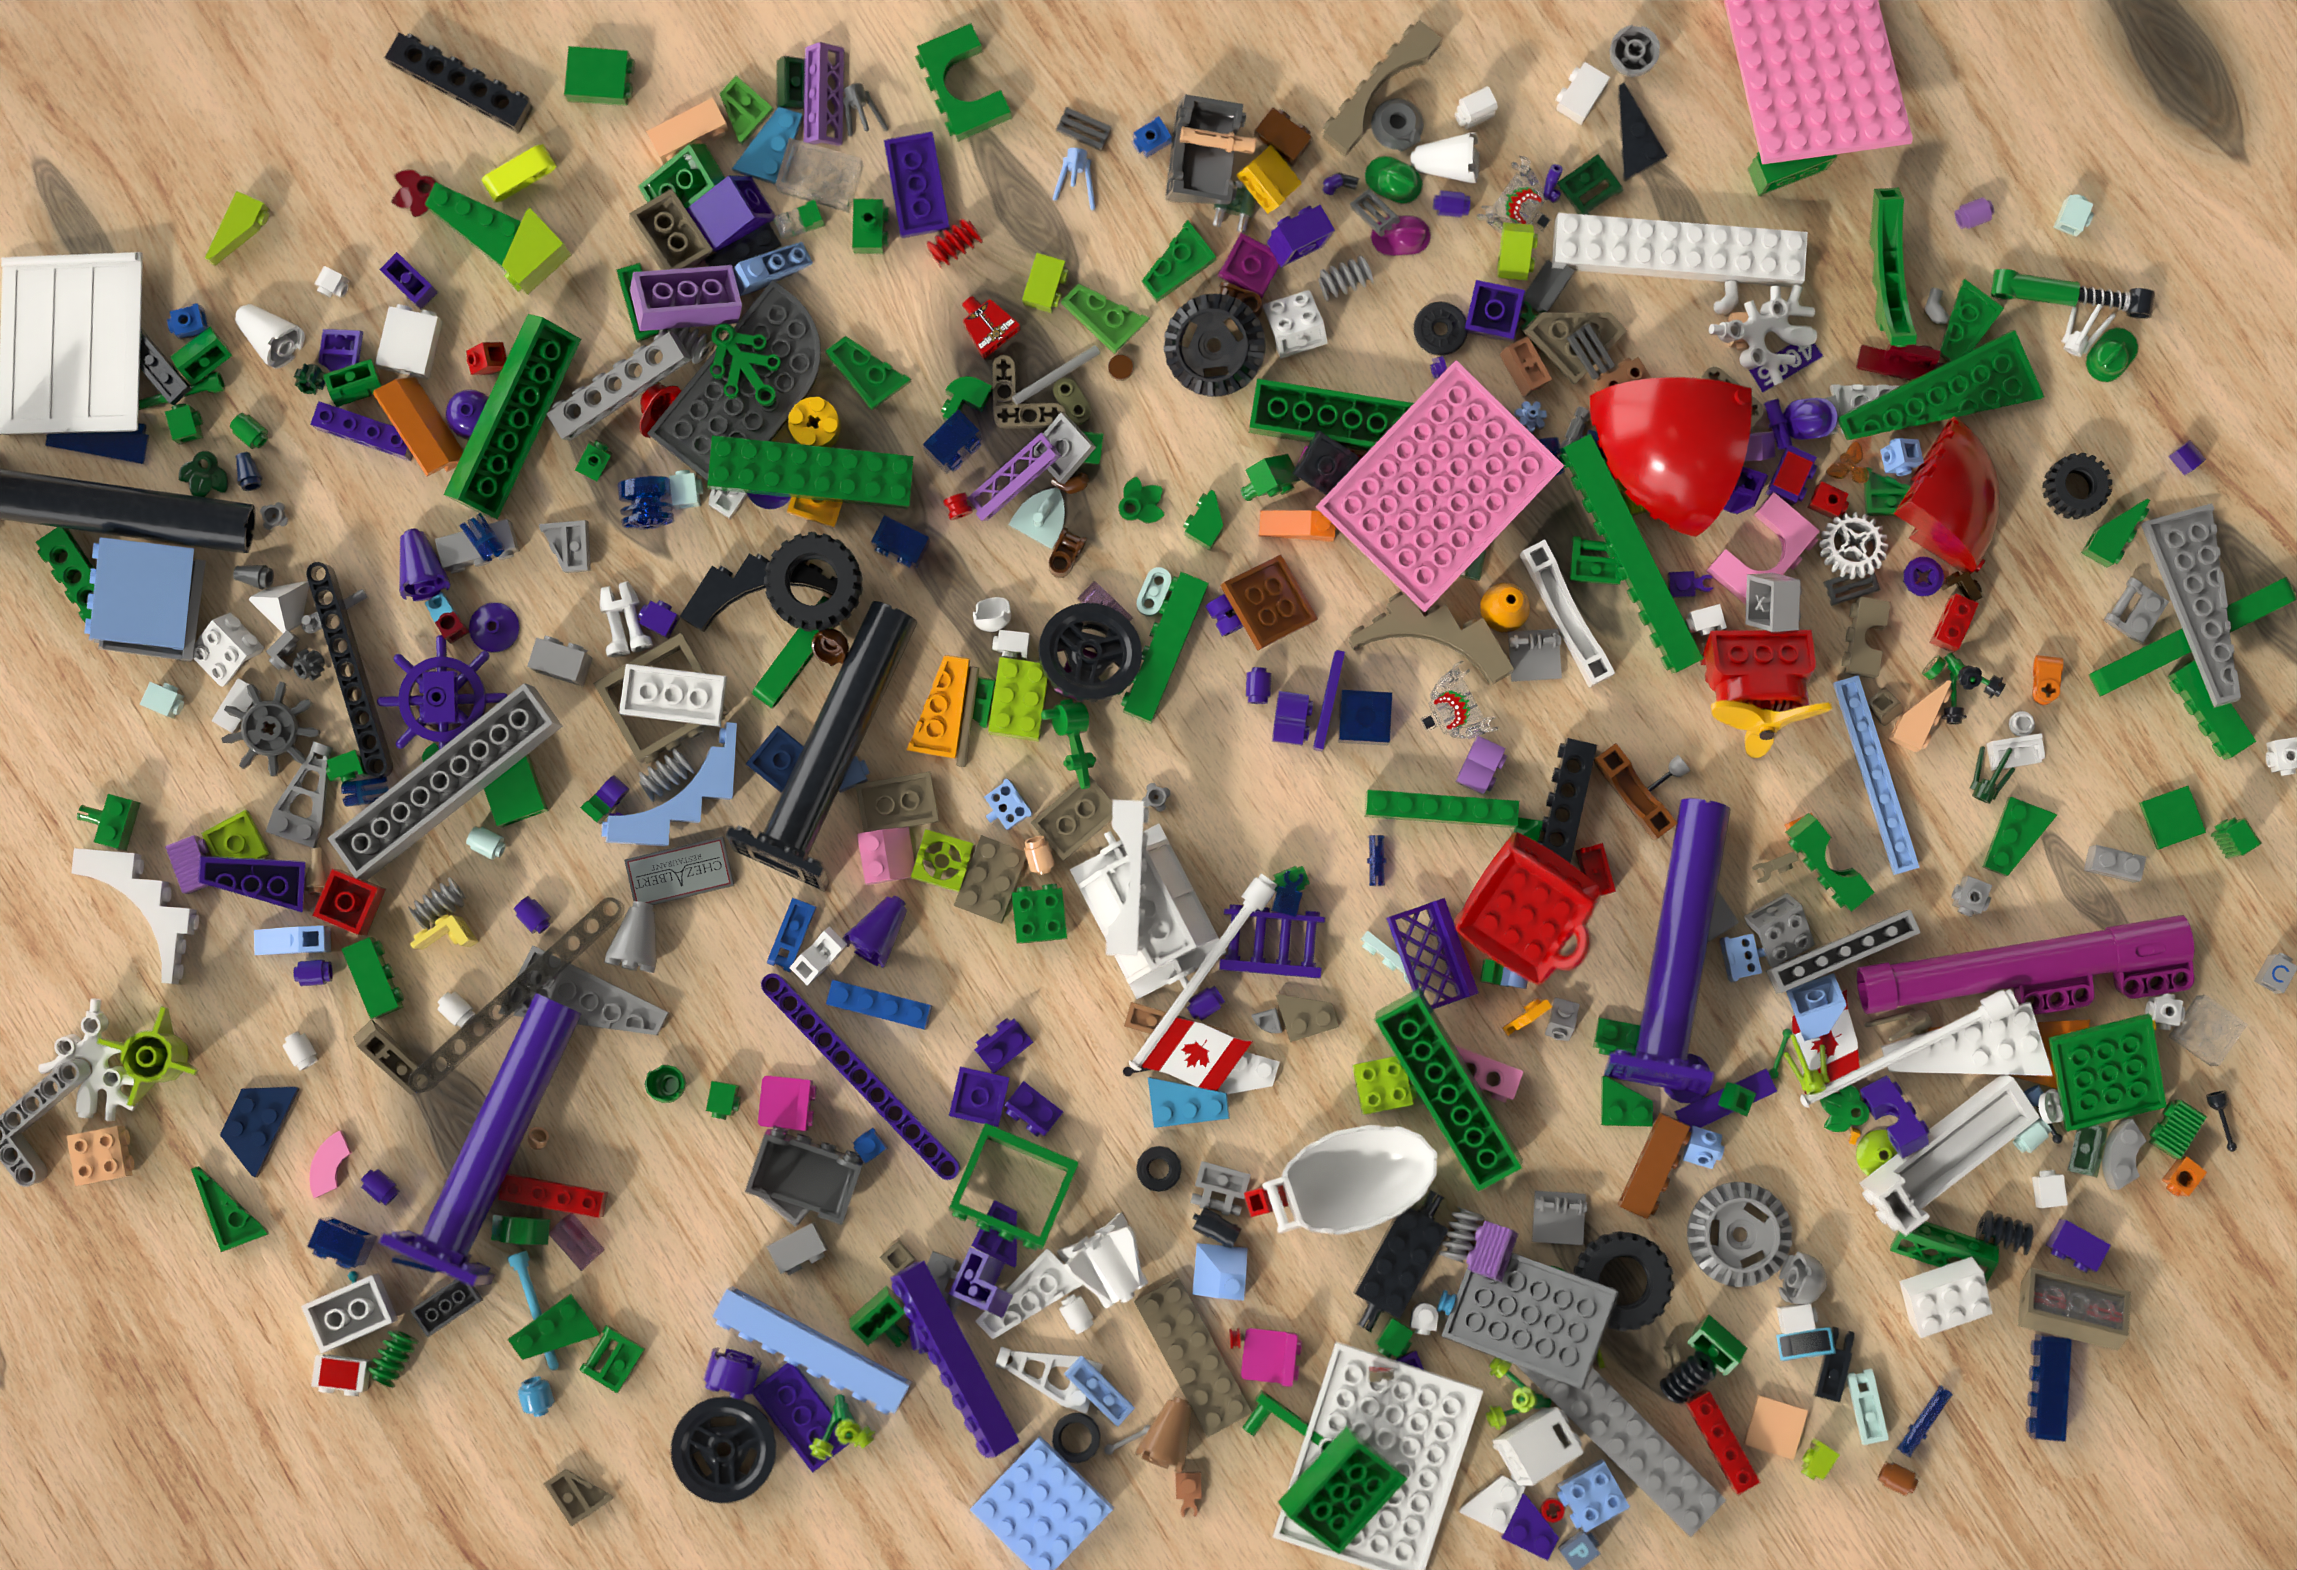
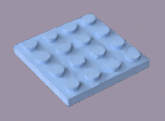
M1039 1436L971 1507L970 1511L1031 1570H1055L1108 1516L1114 1507Z

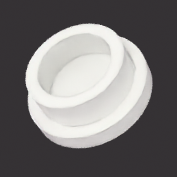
M2020 711L2011 716L2009 728L2016 736H2027L2034 730L2035 721L2031 714Z

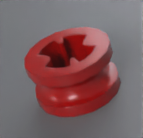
M1548 1498L1541 1504V1514L1548 1522H1558L1563 1518L1565 1510L1559 1500ZM1554 1503L1555 1507L1559 1506L1555 1517H1551V1514H1548V1516L1546 1514V1510L1549 1509V1504Z

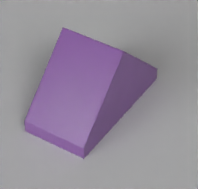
M1774 432L1750 434L1744 461L1765 460L1775 457Z

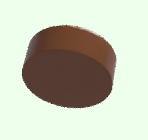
M1126 355L1114 356L1108 364L1109 374L1118 381L1128 379L1133 373L1131 359Z

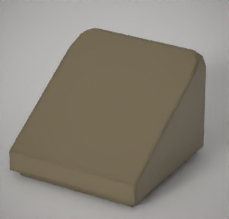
M1885 687L1867 701L1869 709L1883 726L1889 724L1903 712L1901 702Z

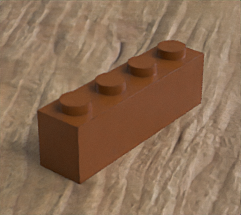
M1659 1112L1619 1199V1207L1647 1220L1650 1214L1655 1215L1660 1204L1657 1201L1661 1191L1665 1192L1670 1183V1178H1668L1671 1168L1676 1169L1680 1161L1681 1155L1678 1154L1682 1145L1686 1146L1692 1132L1689 1131L1690 1126Z

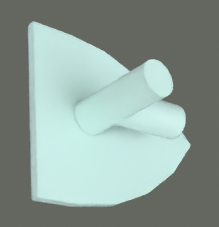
M1060 489L1044 490L1030 497L1014 514L1009 526L1052 549L1062 531L1065 516L1064 501Z

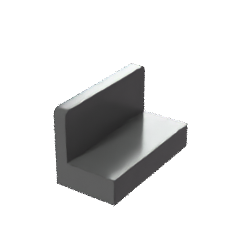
M1547 260L1527 289L1525 301L1536 312L1548 313L1575 270L1567 265L1564 269L1552 268V262Z

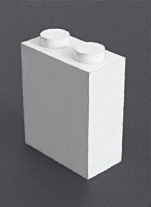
M398 304L397 308L389 306L375 364L383 370L429 379L443 322L436 316L435 312L429 310H422L419 313L412 311L411 307Z

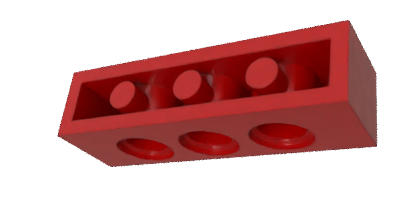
M506 1174L501 1184L498 1200L601 1218L604 1217L608 1192Z
M1704 1389L1689 1398L1685 1405L1733 1492L1740 1495L1761 1483L1711 1392Z

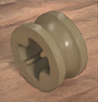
M1672 1344L1670 1348L1663 1346V1355L1667 1368L1671 1369L1673 1365L1679 1367L1681 1359L1677 1345Z

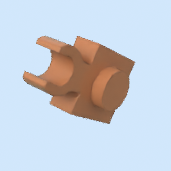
M1175 1472L1176 1499H1184V1503L1181 1506V1516L1185 1517V1508L1192 1507L1194 1509V1517H1196L1197 1506L1194 1503V1499H1202L1201 1472Z

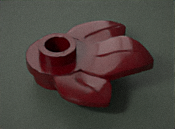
M403 170L396 173L394 177L401 188L394 195L391 201L392 204L399 208H410L413 217L425 214L428 211L425 203L437 181L431 176H420L415 170ZM430 185V191L427 193L423 192V187Z

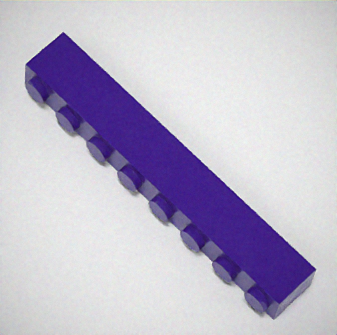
M925 1261L915 1262L890 1277L893 1283V1291L903 1301L906 1315L909 1319L913 1320L917 1328L916 1334L918 1338L925 1343L929 1350V1359L938 1367L941 1373L940 1379L944 1386L949 1388L953 1396L952 1402L965 1418V1427L974 1435L977 1441L976 1447L980 1454L985 1456V1458L997 1457L1020 1442Z

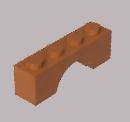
M1617 743L1594 759V764L1653 841L1678 824L1666 807L1645 787L1636 774L1632 763Z

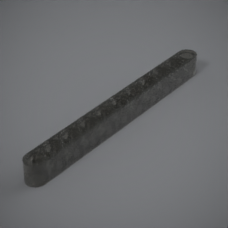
M608 897L597 904L413 1071L408 1079L411 1090L423 1093L429 1092L525 1006L535 996V993H539L624 915L625 907L623 902L619 899ZM610 902H615L618 906V911L613 916H609L606 913V906ZM592 919L597 920L599 923V928L595 933H590L587 930V923ZM576 936L580 940V945L578 949L572 951L568 946V941L571 937ZM557 953L561 958V963L558 967L553 968L549 963L551 955ZM534 971H539L542 975V980L537 985H534L530 980V976ZM515 988H519L523 992V997L519 1002H515L511 997L512 991ZM497 1005L504 1009V1014L500 1019L494 1018L492 1013L493 1008ZM478 1022H481L485 1027L484 1034L480 1037L475 1035L473 1030ZM459 1039L463 1040L466 1044V1049L462 1054L457 1053L454 1047ZM439 1057H443L447 1062V1066L443 1071H439L435 1064ZM421 1074H424L428 1080L424 1088H420L417 1085V1077Z

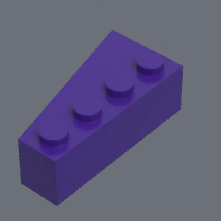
M199 856V883L303 913L305 861Z

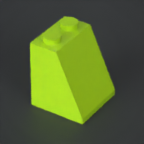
M531 208L526 210L502 264V267L507 272L504 277L518 292L523 290L527 295L571 256L564 243Z

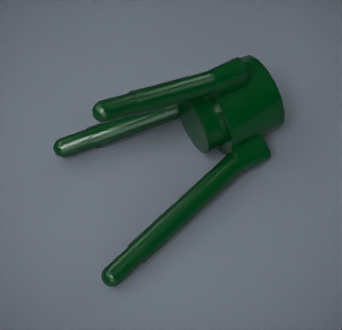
M1984 746L1980 747L1974 779L1970 786V789L1974 790L1972 794L1974 798L1987 804L1996 799L1999 791L2015 772L2014 767L2010 768L1996 786L1995 782L2004 768L2012 748L2007 749L1990 781L1983 778L1979 782L1985 751Z

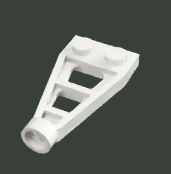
M1004 1347L1000 1348L995 1363L996 1367L1010 1371L1062 1406L1085 1414L1088 1411L1091 1401L1071 1381L1067 1389L1060 1390L1050 1384L1048 1380L1049 1371L1053 1367L1070 1368L1080 1356L1012 1351ZM1009 1355L1012 1356V1363L1006 1364ZM1086 1359L1099 1373L1101 1372L1103 1364ZM1035 1360L1045 1364L1041 1378L1037 1379L1025 1373L1024 1366L1026 1361Z

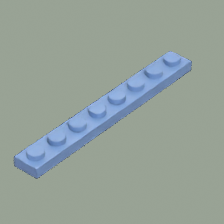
M1859 675L1834 682L1833 686L1893 875L1920 868Z

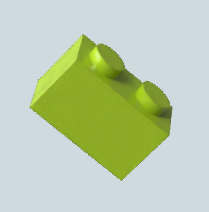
M1503 222L1497 265L1498 278L1528 281L1529 272L1533 273L1535 258L1531 257L1532 249L1537 248L1538 234L1534 233L1533 225Z
M1036 253L1022 298L1023 305L1052 313L1053 307H1058L1062 294L1058 290L1061 283L1065 284L1069 272L1068 269H1065L1066 264L1064 260Z

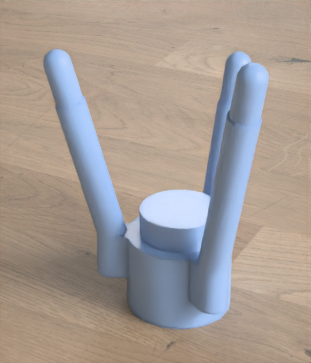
M1081 148L1068 149L1067 157L1063 159V167L1055 188L1053 200L1056 201L1058 199L1067 169L1072 172L1071 186L1074 187L1076 185L1077 173L1083 172L1084 168L1090 208L1094 210L1095 202L1090 171L1091 160L1087 159L1086 150Z

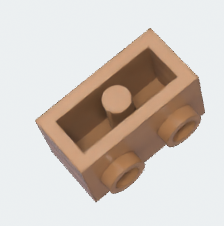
M1629 357L1617 365L1619 369L1610 373L1607 370L1606 373L1600 374L1593 388L1597 392L1613 385L1650 379L1652 377L1639 357L1631 360Z

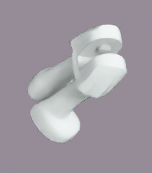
M628 581L619 584L621 600L615 601L610 586L601 588L600 610L602 613L607 614L612 633V643L606 647L607 657H621L630 654L620 618V613L622 612L625 614L632 652H641L653 646L651 637L644 635L641 630L636 613V607L640 603Z

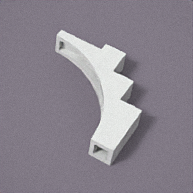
M74 848L71 874L92 877L111 885L125 894L141 910L151 925L158 943L162 962L161 983L179 984V979H182L184 972L181 956L186 951V940L183 937L184 934L194 935V930L198 928L199 916L196 915V910L167 907V902L170 901L172 893L169 882L139 879L140 874L144 870V861L141 859L142 855Z

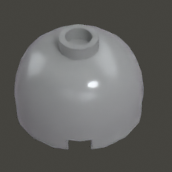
M1633 25L1619 30L1613 37L1609 49L1610 60L1614 68L1622 75L1629 77H1638L1646 74L1658 61L1660 53L1659 40L1655 33L1644 26L1633 27Z
M1796 1252V1255H1789L1782 1265L1779 1279L1784 1280L1783 1288L1779 1287V1293L1786 1302L1800 1305L1813 1303L1826 1289V1273L1823 1265L1816 1258L1805 1253Z

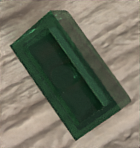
M2093 1125L2076 1130L2068 1171L2095 1178L2098 1177L2108 1128Z

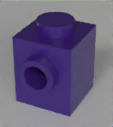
M650 600L648 605L645 604L642 607L638 618H640L639 623L643 627L669 639L680 616L670 611L672 606L661 600L656 604Z

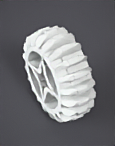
M1857 512L1853 513L1852 518L1845 513L1842 516V520L1836 516L1833 519V524L1828 523L1826 525L1827 531L1822 532L1821 538L1824 540L1820 541L1819 547L1823 548L1820 552L1821 557H1827L1824 562L1825 565L1833 564L1832 573L1839 569L1841 570V577L1849 573V577L1852 580L1855 578L1856 573H1858L1862 579L1865 577L1866 572L1872 575L1875 571L1874 568L1881 567V561L1885 560L1887 556L1885 551L1888 550V544L1884 543L1887 540V535L1880 534L1883 527H1874L1876 519L1868 522L1866 521L1867 514H1864L1860 519ZM1852 530H1857V531H1860V532H1862V533H1861V534H1857V533L1853 532ZM1837 534H1840L1843 545L1840 547V550L1836 551L1834 538ZM1868 541H1871L1873 555L1868 558L1864 546L1867 545ZM1845 558H1852L1856 562L1846 560Z

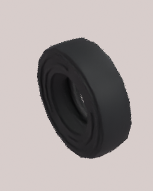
M1156 1146L1142 1153L1138 1159L1136 1171L1137 1177L1143 1186L1149 1190L1161 1192L1175 1186L1180 1179L1182 1168L1180 1159L1175 1152L1167 1147ZM1155 1159H1163L1169 1166L1168 1174L1162 1179H1156L1149 1173V1166Z

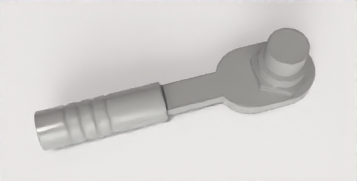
M363 589L344 599L346 610L368 598ZM318 612L310 616L305 615L301 619L302 629L306 633H315L322 628Z

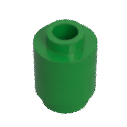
M240 413L230 423V428L233 430L232 433L250 449L261 448L268 440V430L250 415Z
M1293 866L1273 875L1275 879L1273 882L1277 884V887L1274 889L1276 891L1275 894H1281L1283 898L1304 890L1305 886L1310 884L1303 866Z

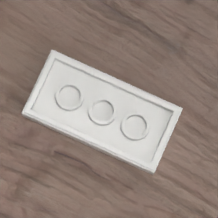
M626 664L619 714L721 727L727 676Z

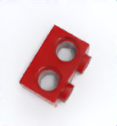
M1956 593L1949 597L1929 643L1952 653L1959 650L1979 603Z

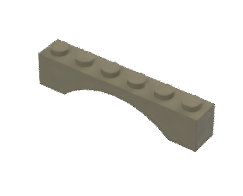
M1420 20L1415 26L1412 24L1408 26L1402 35L1404 39L1399 45L1395 42L1386 53L1388 55L1387 59L1383 63L1379 61L1370 72L1373 75L1369 80H1362L1355 89L1357 94L1351 100L1347 98L1339 108L1341 111L1336 118L1331 117L1323 126L1325 130L1323 139L1345 157L1362 138L1364 113L1369 101L1378 88L1389 78L1403 70L1425 65L1441 46L1442 38Z

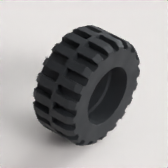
M808 532V535L804 536L798 534L794 536L793 540L789 542L785 540L781 543L782 547L778 551L775 549L772 553L771 562H767L765 568L767 573L764 577L766 595L776 613L791 626L808 632H812V630L821 631L832 626L835 628L840 625L842 620H847L852 615V610L857 608L859 597L863 591L862 573L850 549L840 540L833 539L831 535L824 533L823 535H817L816 532ZM819 559L830 564L835 570L837 588L828 601L815 606L806 605L794 597L790 587V578L793 571L801 563L807 560Z
M1619 1231L1599 1236V1239L1591 1241L1587 1245L1586 1250L1580 1253L1578 1264L1574 1266L1573 1273H1575V1276L1600 1284L1601 1271L1612 1259L1630 1257L1639 1262L1646 1273V1289L1641 1298L1632 1304H1615L1607 1327L1618 1331H1626L1631 1329L1638 1330L1644 1325L1649 1326L1655 1322L1654 1319L1657 1316H1661L1665 1312L1664 1307L1667 1303L1670 1304L1672 1298L1670 1293L1671 1289H1674V1281H1672L1671 1276L1673 1270L1672 1266L1668 1264L1666 1254L1654 1242L1638 1234Z

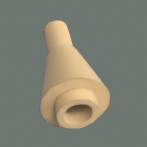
M312 848L311 864L304 883V890L308 891L310 895H321L327 881L322 864V848Z

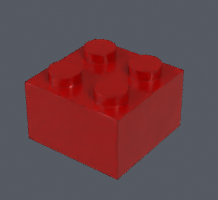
M331 869L312 916L354 934L367 936L386 888L366 880L356 879L352 874L343 870Z

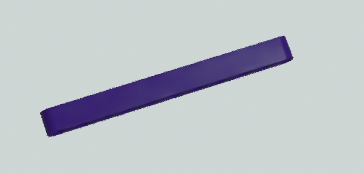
M771 973L764 976L761 981V989L934 1172L944 1180H951L957 1177L960 1173V1163L796 990L778 974ZM772 978H777L780 982V988L776 992H770L767 988V983ZM794 996L797 999V1007L789 1011L784 1003L786 998ZM811 1014L815 1019V1024L810 1029H806L802 1025L803 1017ZM827 1032L832 1036V1043L828 1047H823L819 1042V1038L823 1033ZM841 1051H846L850 1055V1061L844 1066L837 1062V1055ZM859 1069L865 1070L868 1076L863 1084L857 1083L854 1079V1074ZM877 1087L882 1088L885 1092V1098L881 1102L874 1101L871 1095L872 1091ZM893 1106H899L903 1112L902 1117L897 1121L889 1116V1110ZM911 1124H915L920 1128V1135L916 1139H911L907 1135V1128ZM931 1142L937 1146L938 1152L936 1156L928 1157L924 1153V1147L927 1143ZM945 1161H951L955 1165V1172L950 1176L942 1172L941 1167Z

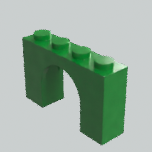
M972 23L917 46L918 55L915 56L920 70L925 68L928 74L925 81L930 92H936L938 99L935 100L939 113H945L948 119L945 122V126L950 137L955 135L957 142L1012 119L1011 111L1001 90L975 101H962L953 97L945 87L946 76L955 64L982 53V47Z

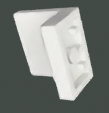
M1310 290L1263 305L1264 312L1275 336L1280 359L1328 344L1324 322Z

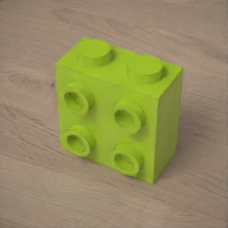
M1396 1056L1352 1065L1362 1115L1413 1105L1412 1099H1417L1415 1087L1413 1084H1409L1408 1076Z

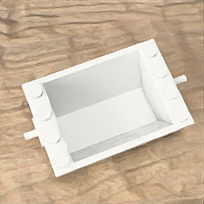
M1160 824L1143 831V833H1148L1147 848H1142V858L1147 859L1146 874H1141L1140 883L1146 884L1145 900H1140L1139 910H1144V925H1139L1138 936H1143V951H1137V957L1115 956L1136 999L1180 980L1183 988H1185L1189 983L1186 976L1195 972V969L1201 966L1219 941L1218 935ZM1111 831L1104 834L1109 846L1100 851L1101 854L1070 869L1106 941L1107 928L1121 911L1130 883V864L1126 849L1121 840L1116 842Z

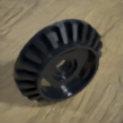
M1224 294L1200 295L1187 301L1170 319L1164 335L1165 342L1163 347L1166 363L1175 379L1185 388L1199 395L1210 397L1225 396L1243 389L1258 374L1265 357L1266 338L1259 318L1244 302ZM1229 317L1243 334L1244 338L1239 342L1224 323ZM1193 322L1198 326L1187 348L1182 345L1183 337L1187 327ZM1212 338H1217L1221 342V349L1216 353L1208 349V342ZM1228 366V375L1205 377V368Z
M1097 603L1074 604L1056 613L1044 627L1038 646L1039 663L1042 665L1045 677L1049 678L1051 685L1055 689H1060L1065 696H1073L1078 701L1090 700L1091 702H1097L1102 699L1106 701L1115 695H1120L1133 683L1142 660L1140 638L1131 622L1115 609ZM1082 629L1099 631L1105 634L1106 637L1082 632ZM1088 647L1093 648L1097 652V656L1092 659L1084 656L1083 650ZM1057 652H1065L1071 672L1067 673L1063 669ZM1113 663L1119 667L1118 671L1109 679L1104 681L1099 679Z
M730 1396L709 1398L692 1407L679 1421L671 1442V1460L680 1482L695 1496L713 1503H733L755 1493L770 1476L776 1461L777 1442L773 1427L767 1420L768 1418L755 1405ZM732 1416L736 1418V1425L711 1427L712 1417ZM721 1442H726L731 1446V1453L727 1457H722L717 1452V1446ZM750 1448L758 1451L757 1456L748 1474H745L739 1470ZM697 1451L701 1453L712 1471L708 1476L703 1473L694 1459L693 1454Z

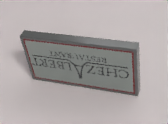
M723 836L624 860L633 901L656 905L735 886Z

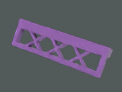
M823 42L806 47L804 144L813 146L819 143L835 146L842 145L843 47ZM828 51L836 53V64L833 66L828 60ZM829 75L835 81V88L833 90L827 83ZM829 99L835 105V112L833 114L827 108V101ZM829 123L834 129V138L826 136Z
M1043 433L1034 438L968 497V500L977 509L978 512L975 514L981 521L991 519L1062 456ZM1042 441L1048 450L1039 458H1034V447ZM1030 451L1029 457H1023ZM1020 459L1029 460V466L1021 474H1015L1016 463ZM1011 468V473H1005ZM1001 476H1010V483L1004 489L997 490V479ZM993 484L992 490L987 489L989 486ZM983 492H991L992 499L982 507L976 498Z

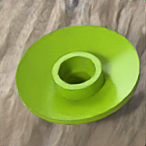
M1880 1129L1867 1133L1860 1140L1856 1150V1159L1862 1172L1869 1176L1897 1155L1898 1152L1889 1141L1887 1130ZM1882 1150L1888 1153V1157L1885 1160H1882L1879 1156Z

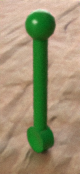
M1788 1028L1783 1030V1040L1774 1066L1768 1071L1771 1079H1776L1779 1075L1777 1070L1788 1038L1792 1035V1031Z

